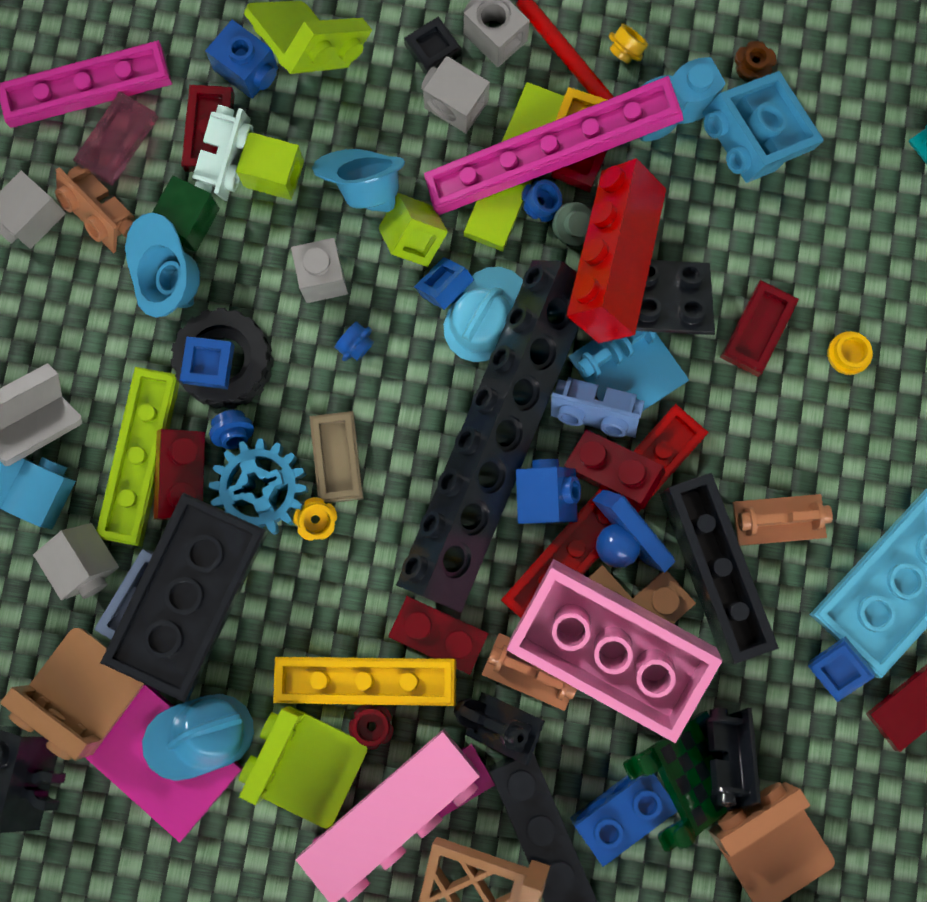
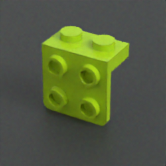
M302 1L248 3L244 10V15L253 25L254 31L263 38L277 56L279 63L290 74L348 68L352 61L361 55L364 49L363 44L372 32L371 27L363 18L319 20L311 8Z
M290 705L282 708L279 715L272 712L259 738L265 740V743L258 758L251 755L239 776L238 781L245 784L239 798L255 806L265 799L322 828L331 827L367 754V746L360 744L350 734Z

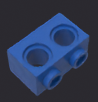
M654 774L649 776L641 775L635 780H630L627 775L571 816L570 819L602 867H604L675 814L677 810L671 797Z

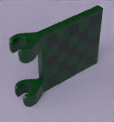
M707 711L699 713L687 722L676 743L664 737L646 750L623 762L624 769L630 780H635L641 775L649 776L658 771L681 818L680 821L658 833V839L665 852H670L677 846L679 849L690 847L701 832L728 812L726 806H718L717 798L711 795L710 761L714 759L722 760V753L709 751L705 719L710 716Z

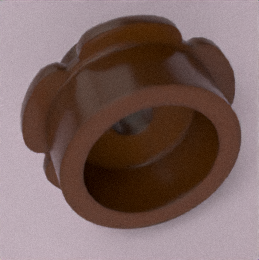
M751 41L746 47H740L735 54L736 72L746 82L772 74V67L776 64V55L763 42ZM758 58L759 63H754L752 59Z

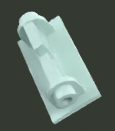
M218 105L216 112H211L203 140L206 144L218 147L217 153L213 154L200 150L192 180L196 181L194 186L211 193L212 187H214V193L222 200L227 201L230 191L235 192L239 185L240 179L236 169L247 136L253 132V125L250 124L251 119L243 109L238 108L235 118L233 117L235 112L233 109Z

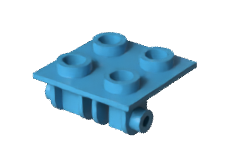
M636 331L634 336L603 343L592 340L568 356L585 382L599 385L596 395L597 400H604L608 387L637 394V399L645 401L643 411L689 381L656 332Z

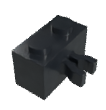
M0 726V833L40 830L44 811L58 810L60 801L51 799L48 794L51 783L65 782L66 773L54 771L58 756L47 748L46 743L49 740L35 730L28 732L20 727Z

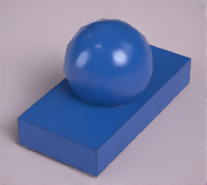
M602 490L592 500L611 523V525L602 529L596 541L597 553L606 565L614 568L627 567L634 563L639 556L644 564L665 573L675 563L674 556L624 496L608 490Z

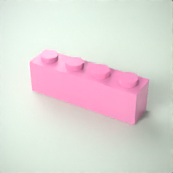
M443 729L303 850L296 861L328 902H337L342 897L347 902H350L370 884L366 878L369 873L379 865L384 870H387L406 853V849L402 845L410 837L417 833L420 838H423L443 820L438 813L450 802L453 801L458 807L478 790L474 781L480 777V772L445 729Z

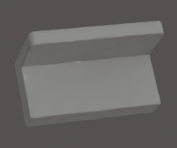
M48 363L0 388V462L4 466L14 464L82 424L81 415L62 397L59 374Z

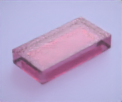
M119 91L73 161L77 166H80L82 169H89L94 176L113 186L158 120V116L153 110Z

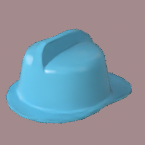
M487 267L472 275L474 281L448 310L444 321V337L449 348L462 359L471 362H485L490 359L492 352L496 348L506 324L507 315L512 309L523 283V279L514 271L503 267Z

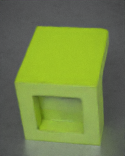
M251 132L247 136L236 173L242 185L246 188L292 200L304 160L299 145Z
M397 193L395 208L386 213L379 226V231L391 255L425 267L429 266L448 233L432 205L401 193Z

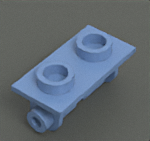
M568 377L567 381L558 380L555 393H552L551 398L552 417H556L564 424L570 426H580L583 424L598 428L603 433L612 437H636L639 418H641L645 401L637 399V394L607 387L604 400L600 401L595 399L599 385Z

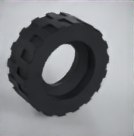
M217 308L214 311H209L208 309L202 311L201 315L195 318L191 317L186 321V326L183 329L180 328L176 334L178 336L177 340L172 345L173 359H171L172 368L176 371L175 377L178 382L197 401L204 405L208 404L216 409H221V407L234 409L243 403L246 405L252 402V398L264 391L263 387L266 382L270 381L272 376L270 373L271 367L274 366V359L271 356L272 348L261 328L249 316L246 318L242 312L237 310L227 311L226 308ZM187 336L213 340L227 338L234 340L242 347L244 364L240 372L230 378L228 389L188 385L180 381Z

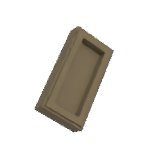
M348 411L309 416L318 498H322L326 504L364 499L354 412Z

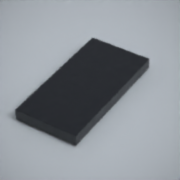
M182 493L100 663L183 702L189 701L269 531Z

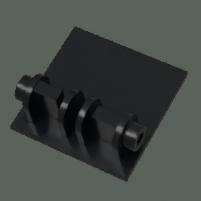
M651 260L636 331L715 335L710 263Z

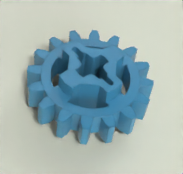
M258 439L255 449L252 450L244 441L239 442L240 454L235 456L226 450L224 456L229 463L225 467L221 465H214L213 470L221 475L220 481L209 483V488L220 494V496L211 501V505L216 508L225 507V512L260 528L267 526L272 534H278L279 527L277 522L282 520L292 525L293 518L289 514L292 509L301 510L303 507L297 500V496L307 494L309 489L302 484H298V480L307 474L303 468L292 469L298 458L292 452L282 458L283 446L277 442L270 451L267 450L266 442L263 439ZM259 460L275 462L282 469L269 472L263 469ZM241 468L242 473L237 483L231 486L236 472ZM258 478L269 484L262 489L264 496L260 498L250 493V490L256 488L255 480ZM287 490L284 502L277 509L276 502L281 492ZM251 504L255 507L259 517L246 516L236 506Z

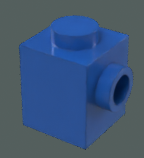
M233 19L205 50L213 70L251 99L260 90L267 89L276 77L278 66L273 51L268 45Z
M559 459L532 460V468L516 469L518 524L578 522L577 503L581 497V485L576 477L575 468L559 467Z

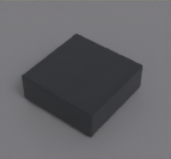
M439 16L404 38V45L425 75L433 66L438 68L446 56L453 60L462 56V48Z

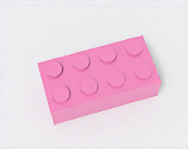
M555 559L550 564L514 630L507 647V651L674 743L677 742L722 663L717 647Z

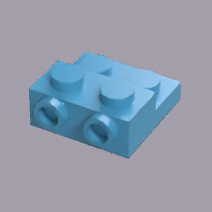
M780 71L719 93L702 112L705 117L704 127L707 134L711 138L719 139L727 152L726 162L729 169L735 174H741L746 183L776 171L786 161L816 149L824 141Z

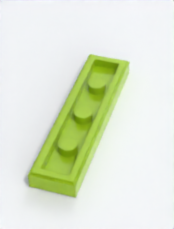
M527 82L502 142L555 121L565 96ZM533 179L476 201L465 227L464 237L503 252L524 203L521 198L522 191L526 185L532 183Z
M135 367L96 530L102 540L139 547L143 546L155 493L157 431L170 428L180 385L175 377L176 374Z

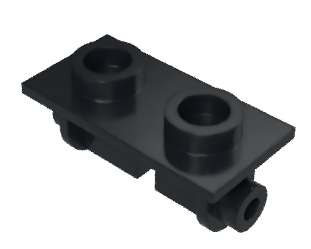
M481 692L478 701L467 698L457 702L454 707V715L458 723L468 727L465 735L523 765H529L545 720Z
M726 708L710 709V717L705 719L709 751L722 753V760L714 759L710 761L711 795L717 798V805L726 806L727 811L760 804V779L758 776L752 708H746L728 714V709Z

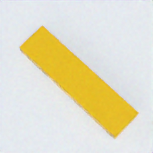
M275 657L273 703L455 706L456 659Z

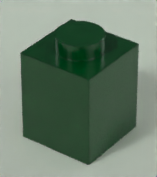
M172 175L152 213L165 216L174 225L181 245L197 252L220 208L211 193Z

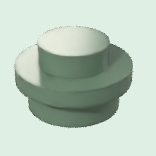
M570 202L561 206L552 221L553 231L557 238L569 246L584 244L591 210L580 202Z

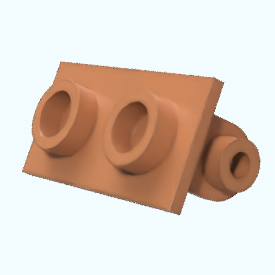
M75 166L68 174L60 167L56 169L55 195L60 205L67 212H73L84 223L88 234L95 241H102L112 253L116 252L117 237L121 234L127 237V233L135 221V216L115 196L102 204L99 202L109 196V190L89 169Z
M821 494L733 502L736 535L740 546L827 538L825 524L832 523L833 519L832 509L829 505L823 506Z
M499 633L481 675L565 711L569 700L573 699L577 689L507 651L510 637Z

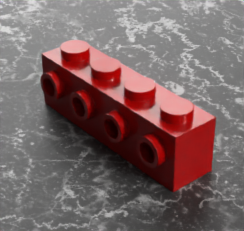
M637 158L601 171L566 315L598 343L634 336L636 333L666 194V188Z

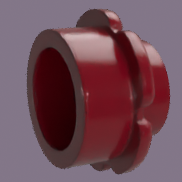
M362 705L355 710V717L349 722V733L360 744L367 746V750L377 749L379 744H386L391 739L394 727L390 723L392 716L385 707L381 705L376 707ZM374 722L376 724L375 730L370 731L367 728V724Z

